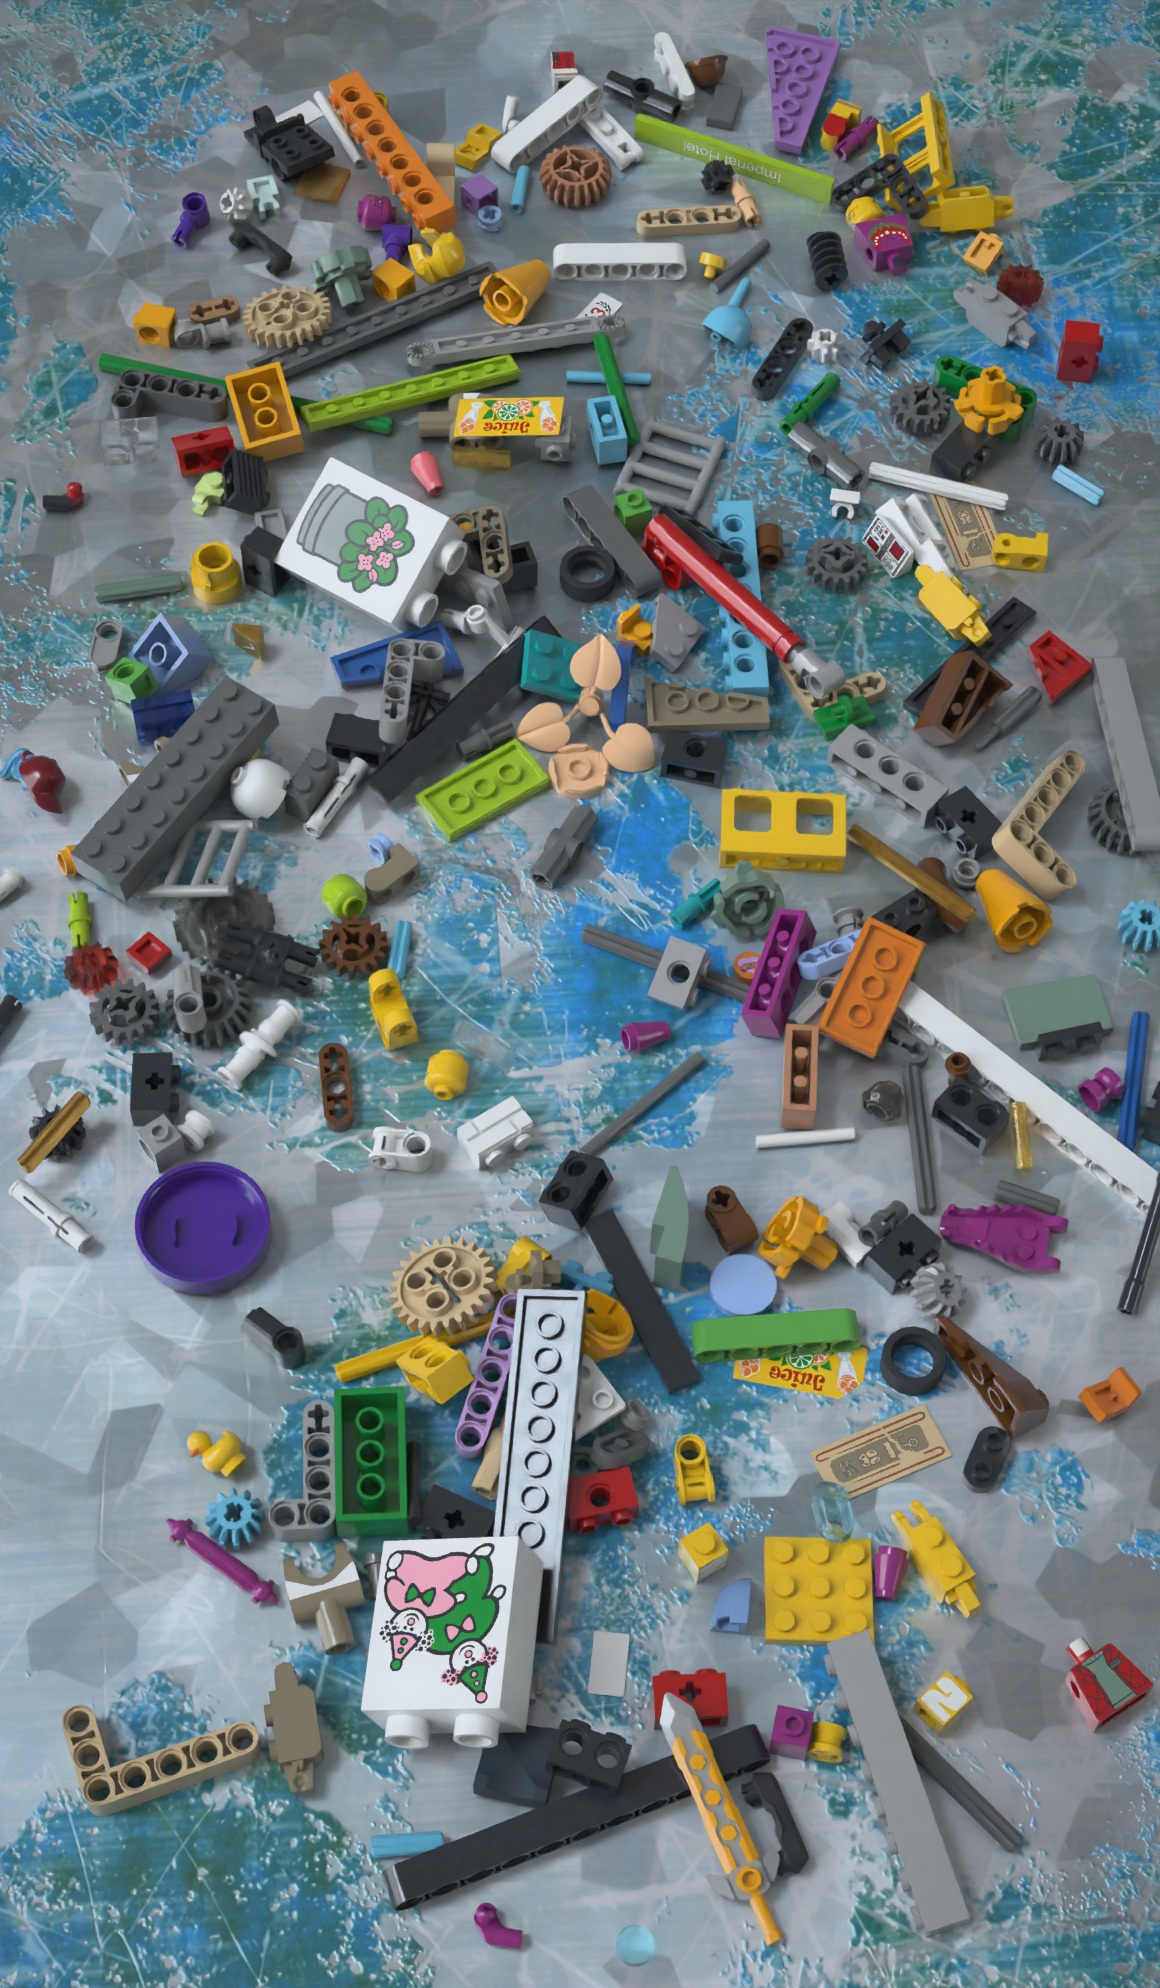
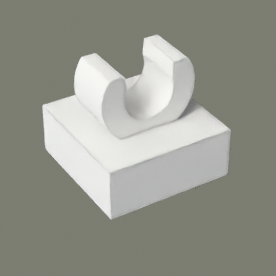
M832 488L830 505H834L832 517L836 518L837 511L840 508H845L848 510V520L851 521L854 516L853 508H858L860 492Z

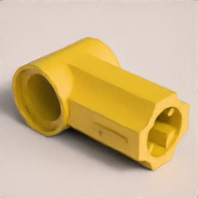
M522 1236L510 1250L508 1260L496 1272L498 1279L494 1281L498 1290L492 1292L493 1296L500 1301L503 1296L509 1294L505 1289V1281L509 1275L515 1274L517 1269H524L526 1274L529 1275L531 1250H541L542 1260H552V1254L527 1236Z

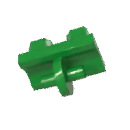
M843 695L838 697V703L815 709L813 712V716L827 742L836 739L850 724H853L860 730H865L866 726L875 724L876 720L875 715L868 707L864 695L852 699Z

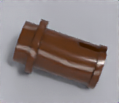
M954 1052L947 1057L945 1069L948 1072V1085L958 1076L969 1082L968 1072L971 1068V1061L964 1053Z

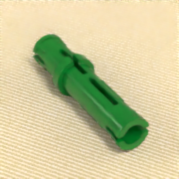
M827 373L803 400L796 402L792 406L791 412L779 423L780 430L785 435H788L793 426L798 422L802 424L808 423L816 409L841 386L840 378L835 373Z

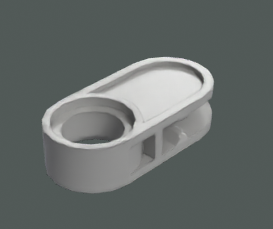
M105 619L100 621L94 629L88 658L92 671L100 675H106L120 660L124 633L121 624L116 620ZM106 631H115L117 633L112 639L101 637Z

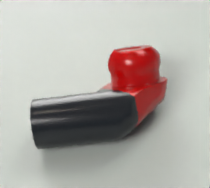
M71 482L67 486L68 492L62 496L44 495L43 509H71L83 500V486L78 482Z

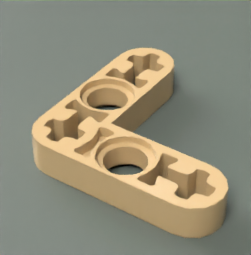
M778 659L777 669L806 717L813 722H816L813 716L814 710L838 703V695L841 693H849L853 698L864 695L868 705L881 700L884 696L885 678L877 672H868L846 680L844 685L823 698L817 699L808 690L797 686L800 681H805V679L798 673H795L792 664H785L782 660Z

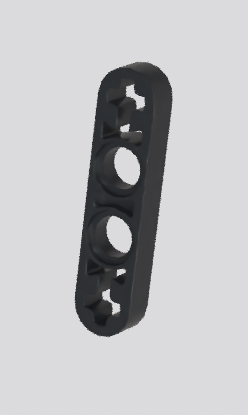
M796 318L788 324L753 377L751 393L755 399L769 401L775 397L806 350L808 340L812 339L813 324L809 320ZM800 332L798 339L795 338L796 333ZM791 347L795 352L785 353L781 349ZM773 365L781 366L783 370L780 372H774L770 370L769 367ZM767 380L769 381V386H765Z

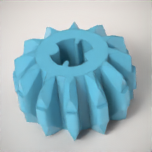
M1143 898L1138 904L1130 901L1126 909L1120 912L1117 927L1118 934L1123 935V944H1133V951L1138 947H1143L1145 952L1148 953L1151 947L1157 950L1160 948V908L1156 907V900L1151 904H1147Z
M232 1487L230 1490L231 1496L226 1497L218 1492L217 1499L219 1503L208 1504L207 1508L210 1514L205 1517V1524L211 1527L208 1531L210 1538H219L221 1547L225 1548L232 1541L234 1549L239 1550L241 1546L240 1541L245 1540L247 1544L252 1546L254 1543L252 1534L262 1535L263 1527L260 1523L266 1520V1515L264 1511L260 1510L262 1507L260 1499L251 1500V1492L245 1490L238 1496L237 1490ZM237 1515V1519H239L241 1516V1520L234 1522L231 1517Z

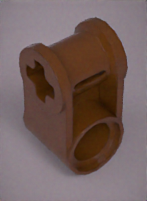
M719 1185L713 1187L707 1194L705 1216L723 1250L729 1254L759 1239L757 1228L751 1217L744 1210L735 1192L727 1186Z

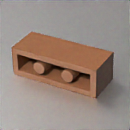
M786 1023L783 1042L780 1128L813 1130L817 1104L819 1025Z

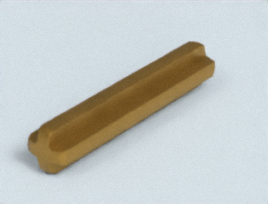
M78 1091L70 1098L17 1159L18 1166L22 1170L32 1173L91 1106L89 1097Z

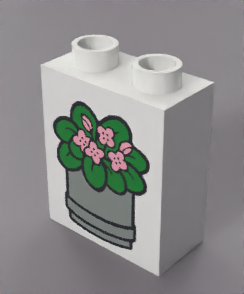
M330 457L273 562L293 577L384 625L404 633L413 630L415 626L425 627L434 616L438 606V596L433 593L444 573L453 575L463 563L467 552V544L462 540L466 533L449 517Z

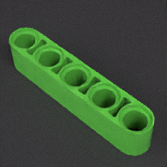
M849 1308L711 1318L696 1321L691 1325L694 1358L701 1363L850 1352L856 1350L861 1345L856 1311Z

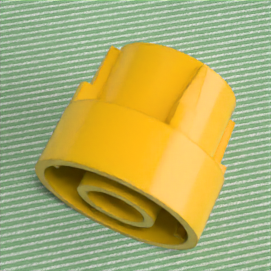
M221 541L209 542L200 546L195 553H192L190 572L192 588L199 599L207 603L220 604L232 600L239 594L242 588L241 569L227 545L221 543Z

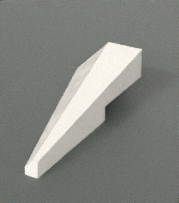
M912 494L906 500L892 498L875 511L877 515L883 514L915 551L914 559L919 565L927 564L936 574L943 571L949 579L953 575L956 577L960 572L945 537L940 534L935 526L938 523L934 515L929 516L926 510V505L929 503L926 496ZM963 584L965 589L962 591V593L967 597L966 594L969 591L967 586Z

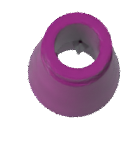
M666 1021L628 1022L627 1026L620 1029L622 1046L626 1052L633 1051L635 1054L646 1050L664 1040L670 1039L669 1025Z
M892 1546L879 1547L878 1554L874 1555L875 1598L884 1601H896L909 1564V1560L906 1559V1550Z

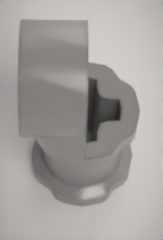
M221 318L219 322L203 325V323L195 325L191 321H182L172 329L177 346L183 349L199 345L209 348L210 344L222 341L232 342L226 318ZM192 332V334L187 337H180L184 333Z

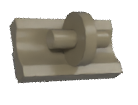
M531 1250L529 1275L526 1274L524 1269H517L515 1274H511L506 1278V1292L509 1294L518 1293V1289L558 1290V1287H543V1283H561L560 1261L542 1260L541 1250Z

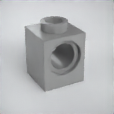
M164 1114L136 1131L141 1152L158 1173L186 1156L183 1137Z

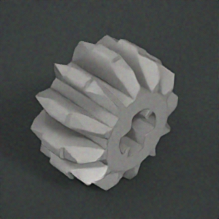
M936 1262L929 1266L921 1267L916 1271V1277L909 1281L914 1290L908 1295L915 1297L916 1300L913 1308L921 1309L922 1318H932L933 1321H936L941 1315L947 1318L956 1316L960 1313L959 1307L966 1303L961 1295L967 1290L961 1287L960 1284L963 1276L954 1275V1266H944L943 1263Z

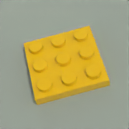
M765 1536V1644L827 1646L828 1642L867 1629L874 1644L871 1539Z

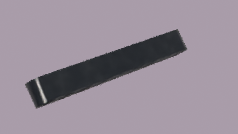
M545 615L537 619L365 780L366 784L384 805L398 797L521 680L526 632L532 629L563 638Z

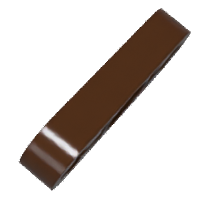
M328 1043L319 1051L324 1118L326 1126L331 1131L341 1133L349 1130L354 1123L348 1052L339 1043ZM331 1055H337L338 1071L331 1070ZM334 1081H340L346 1086L340 1093H331L327 1087ZM335 1104H341L343 1120H336Z

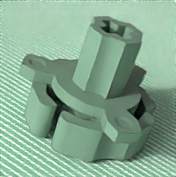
M351 246L320 256L319 260L313 261L310 265L315 284L310 286L311 289L317 288L318 293L329 287H335L343 310L360 307V305L365 303L359 281L371 279L373 270H369L373 264L368 249L363 248V246Z
M749 860L739 861L736 863L735 871L727 875V878L720 882L723 897L721 892L714 894V910L710 917L717 926L725 924L732 935L743 939L750 937L751 932L747 925L748 923L752 925L757 936H762L770 930L776 910L784 909V895L779 884L774 883L769 873L753 870ZM768 888L774 891L773 898L770 897ZM735 918L742 919V921L746 923H738L733 920Z

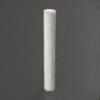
M854 1127L756 1135V1147L759 1149L855 1140Z

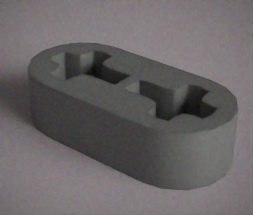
M889 1025L884 1038H890V1042H887L885 1045L880 1044L876 1055L903 1068L916 1065L923 1069L927 1064L930 1052L926 1042ZM914 1050L919 1052V1055L915 1056V1058L909 1057V1053L912 1054Z

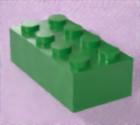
M404 1386L334 1389L335 1508L338 1537L409 1534Z

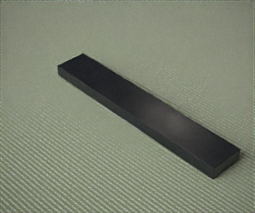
M1013 596L985 623L992 634L989 639L979 647L968 639L952 655L971 650L986 663H989L1036 618L1037 612ZM947 660L903 701V708L918 719Z
M613 1209L588 1219L583 1230L604 1271L613 1276V1288L621 1304L628 1312L633 1327L668 1395L699 1383L700 1376Z

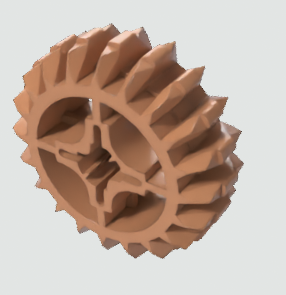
M575 143L572 147L563 145L561 150L554 148L553 153L547 154L545 160L542 161L540 181L543 192L547 193L548 199H555L556 204L565 203L566 208L569 205H575L578 208L581 204L588 207L590 202L598 203L600 198H605V194L611 186L612 171L609 159L604 157L603 152L597 153L595 147L587 149L585 144L582 147H576Z

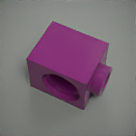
M778 1705L769 1754L804 1761L808 1749L814 1712Z

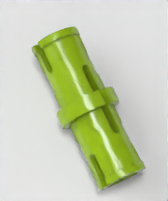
M76 891L77 900H75L73 892L68 895L70 917L67 920V926L72 936V952L76 955H84L83 946H85L86 954L93 950L90 934L93 920L89 915L88 894Z

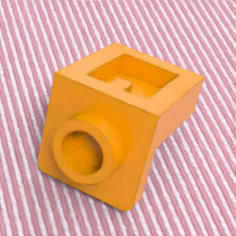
M980 231L964 255V263L987 275L999 256L1003 258L1006 254L1003 240L996 234L990 233L988 235Z
M635 604L629 610H624L619 615L616 622L617 639L636 640L635 652L644 657L650 652V643L653 639L652 624L641 617V607Z

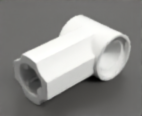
M836 1201L819 1214V1216L824 1215L829 1218L827 1228L821 1234L836 1243L837 1249L855 1268L864 1266L866 1253L875 1245L866 1246L859 1240L858 1231L860 1228L856 1225L854 1215L843 1202Z

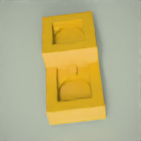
M480 122L467 132L466 141L455 148V163L472 171L475 170L491 154L493 146L502 138L503 132Z

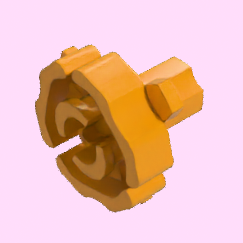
M994 365L990 368H984L980 378L970 380L968 388H961L959 399L954 402V406L963 417L965 425L977 433L983 432L985 423L988 424L987 432L991 435L1004 432L1012 422L1016 421L1023 414L1024 409L1020 406L1021 396L1015 394L1016 387L1006 381L1007 375L1004 374L1003 368Z
M795 1195L782 1205L776 1215L771 1218L762 1234V1238L778 1248L776 1249L764 1241L761 1242L758 1248L761 1257L777 1266L774 1275L781 1279H785L792 1264L799 1258H802L821 1271L827 1269L830 1263L835 1260L838 1249L836 1243L821 1234L826 1230L829 1218L824 1215L819 1216L817 1205L802 1196L797 1197Z

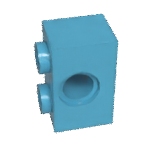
M615 395L587 399L586 424L598 464L603 465L627 461V434Z

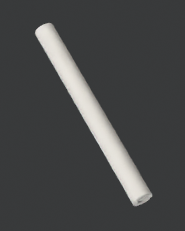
M323 91L315 92L314 98L353 164L357 168L363 166L364 160L332 109Z

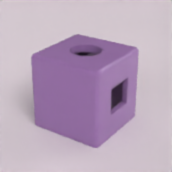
M480 173L461 184V204L478 219V211L483 206L493 205L498 207V187Z

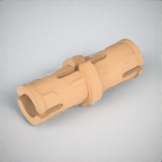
M739 177L741 185H739L737 178L731 180L732 186L730 188L735 199L734 205L740 209L746 226L752 227L751 219L753 226L756 227L762 221V216L755 205L756 199L749 192L743 178Z

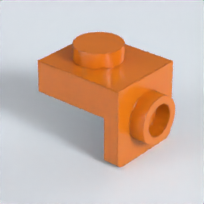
M1120 1367L1115 1369L1107 1380L1085 1388L1078 1397L1097 1422L1102 1423L1126 1413L1140 1397L1142 1391L1125 1369Z

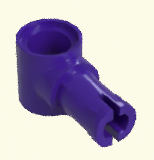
M197 192L189 193L183 198L182 207L184 211L179 218L180 224L171 237L172 243L178 247L181 244V248H186L194 231L207 226L211 219L205 197Z
M384 224L382 248L386 252L385 261L391 257L401 264L402 256L405 255L406 251H409L408 246L412 245V226Z

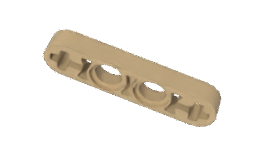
M733 205L647 209L639 212L637 215L636 229L640 235L645 237L734 232L740 227L741 211ZM702 217L708 219L709 221L706 223H699L696 221V219ZM671 219H678L682 223L676 225L671 224L669 221Z

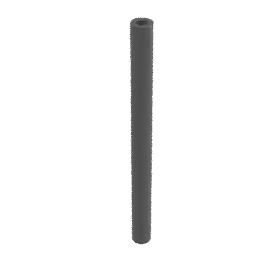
M699 1052L694 1053L580 1148L579 1152L591 1156L594 1155L705 1062L704 1057Z

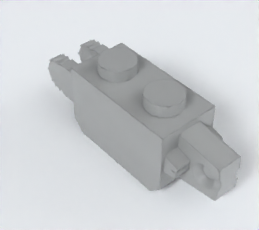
M971 278L965 283L966 290L958 287L953 292L955 301L966 309L965 316L968 322L1000 347L1006 346L1012 341L1025 349L1035 344L1037 332L1027 322L1028 312L990 283L982 285L974 280V278Z

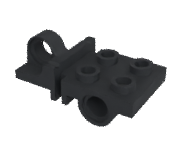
M267 105L253 110L255 127L243 131L244 137L259 150L260 157L264 158L266 163L270 161L274 174L281 181L335 157L333 146L310 126L305 125L304 116L301 113L277 123L272 110Z

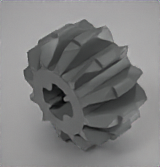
M1057 416L1054 422L1047 419L1037 431L1036 451L1040 452L1041 459L1049 458L1050 464L1054 461H1059L1061 465L1066 461L1073 463L1076 456H1080L1083 450L1084 432L1080 430L1079 423L1071 424L1069 418L1066 421H1061Z

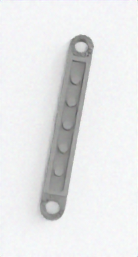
M605 314L599 318L589 316L432 339L429 343L423 342L420 344L418 342L416 344L414 342L413 345L410 344L406 348L407 362L410 365L419 367L442 363L452 364L456 361L479 360L483 357L502 356L516 352H534L543 348H561L570 344H588L593 341V337L598 335L599 332H604L610 339L622 336L625 333V319L621 315L616 316V314H613L611 316V314H608L607 316Z

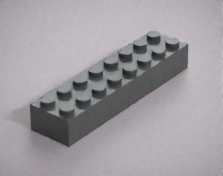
M225 676L70 853L77 872L119 899L127 902L229 784L234 770L247 763L279 726L275 704Z

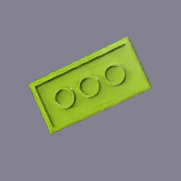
M516 738L416 794L415 798L418 805L451 843L551 785V778Z

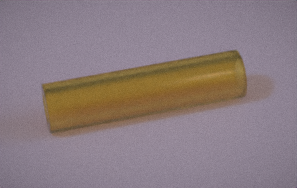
M1026 1102L1009 1103L1016 1169L1032 1168Z

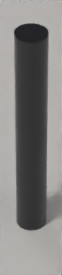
M416 1441L407 1444L408 1525L411 1527H418L422 1524L421 1445Z

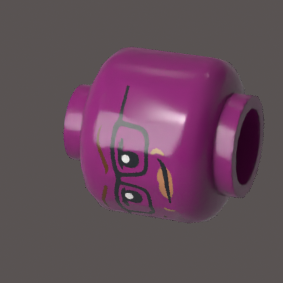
M366 195L363 201H358L357 222L361 223L364 230L383 232L384 224L396 222L397 207L391 205V199L387 196Z

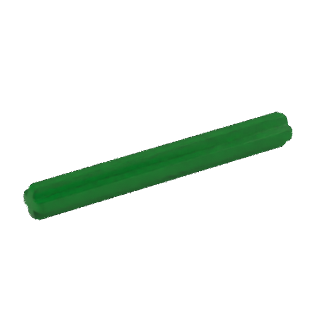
M599 332L598 335L593 337L595 350L609 396L615 395L627 434V445L633 447L640 442L638 429L610 338L604 332Z

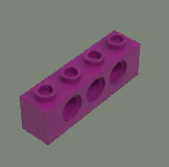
M776 910L741 1012V1016L753 1036L782 1038L787 1018L789 1017L802 979L797 959L803 952L812 949L817 934L807 911Z

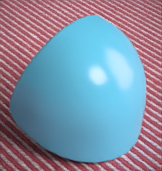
M723 305L715 308L701 324L704 328H711L725 336L742 349L747 346L751 338L752 324L748 315L741 308L734 305Z

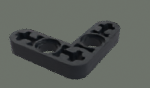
M895 154L883 156L836 187L831 197L836 209L845 213L853 200L861 197H873L888 187L909 219L919 220L929 210L924 194L901 159ZM891 165L895 168L892 171L887 169ZM879 172H880V174H881V176H882L881 179H879V177H878V175H877V173H879ZM866 179H874V183L871 187H861L862 183ZM900 183H910L907 190L903 192L896 191ZM854 188H857L858 194L855 193ZM846 195L848 200L843 201L841 198ZM912 197L914 198L915 202L919 205V207L916 209L912 207L909 199H911Z

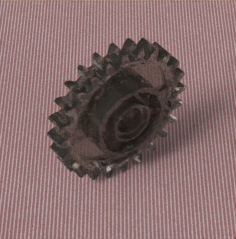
M234 877L232 882L234 893L232 896L187 897V900H179L180 909L174 911L175 921H173L176 941L180 942L181 951H188L190 960L199 957L201 966L211 961L212 969H215L214 962L218 960L216 956L220 948L247 957L250 954L249 946L227 938L224 939L222 936L223 932L226 931L224 929L226 924L220 923L228 921L230 918L254 928L257 925H263L265 929L275 932L274 924H276L275 914H273V904L268 902V895L266 893L260 895L258 885L250 889L249 880L238 884L237 877ZM208 879V884H215L212 879Z

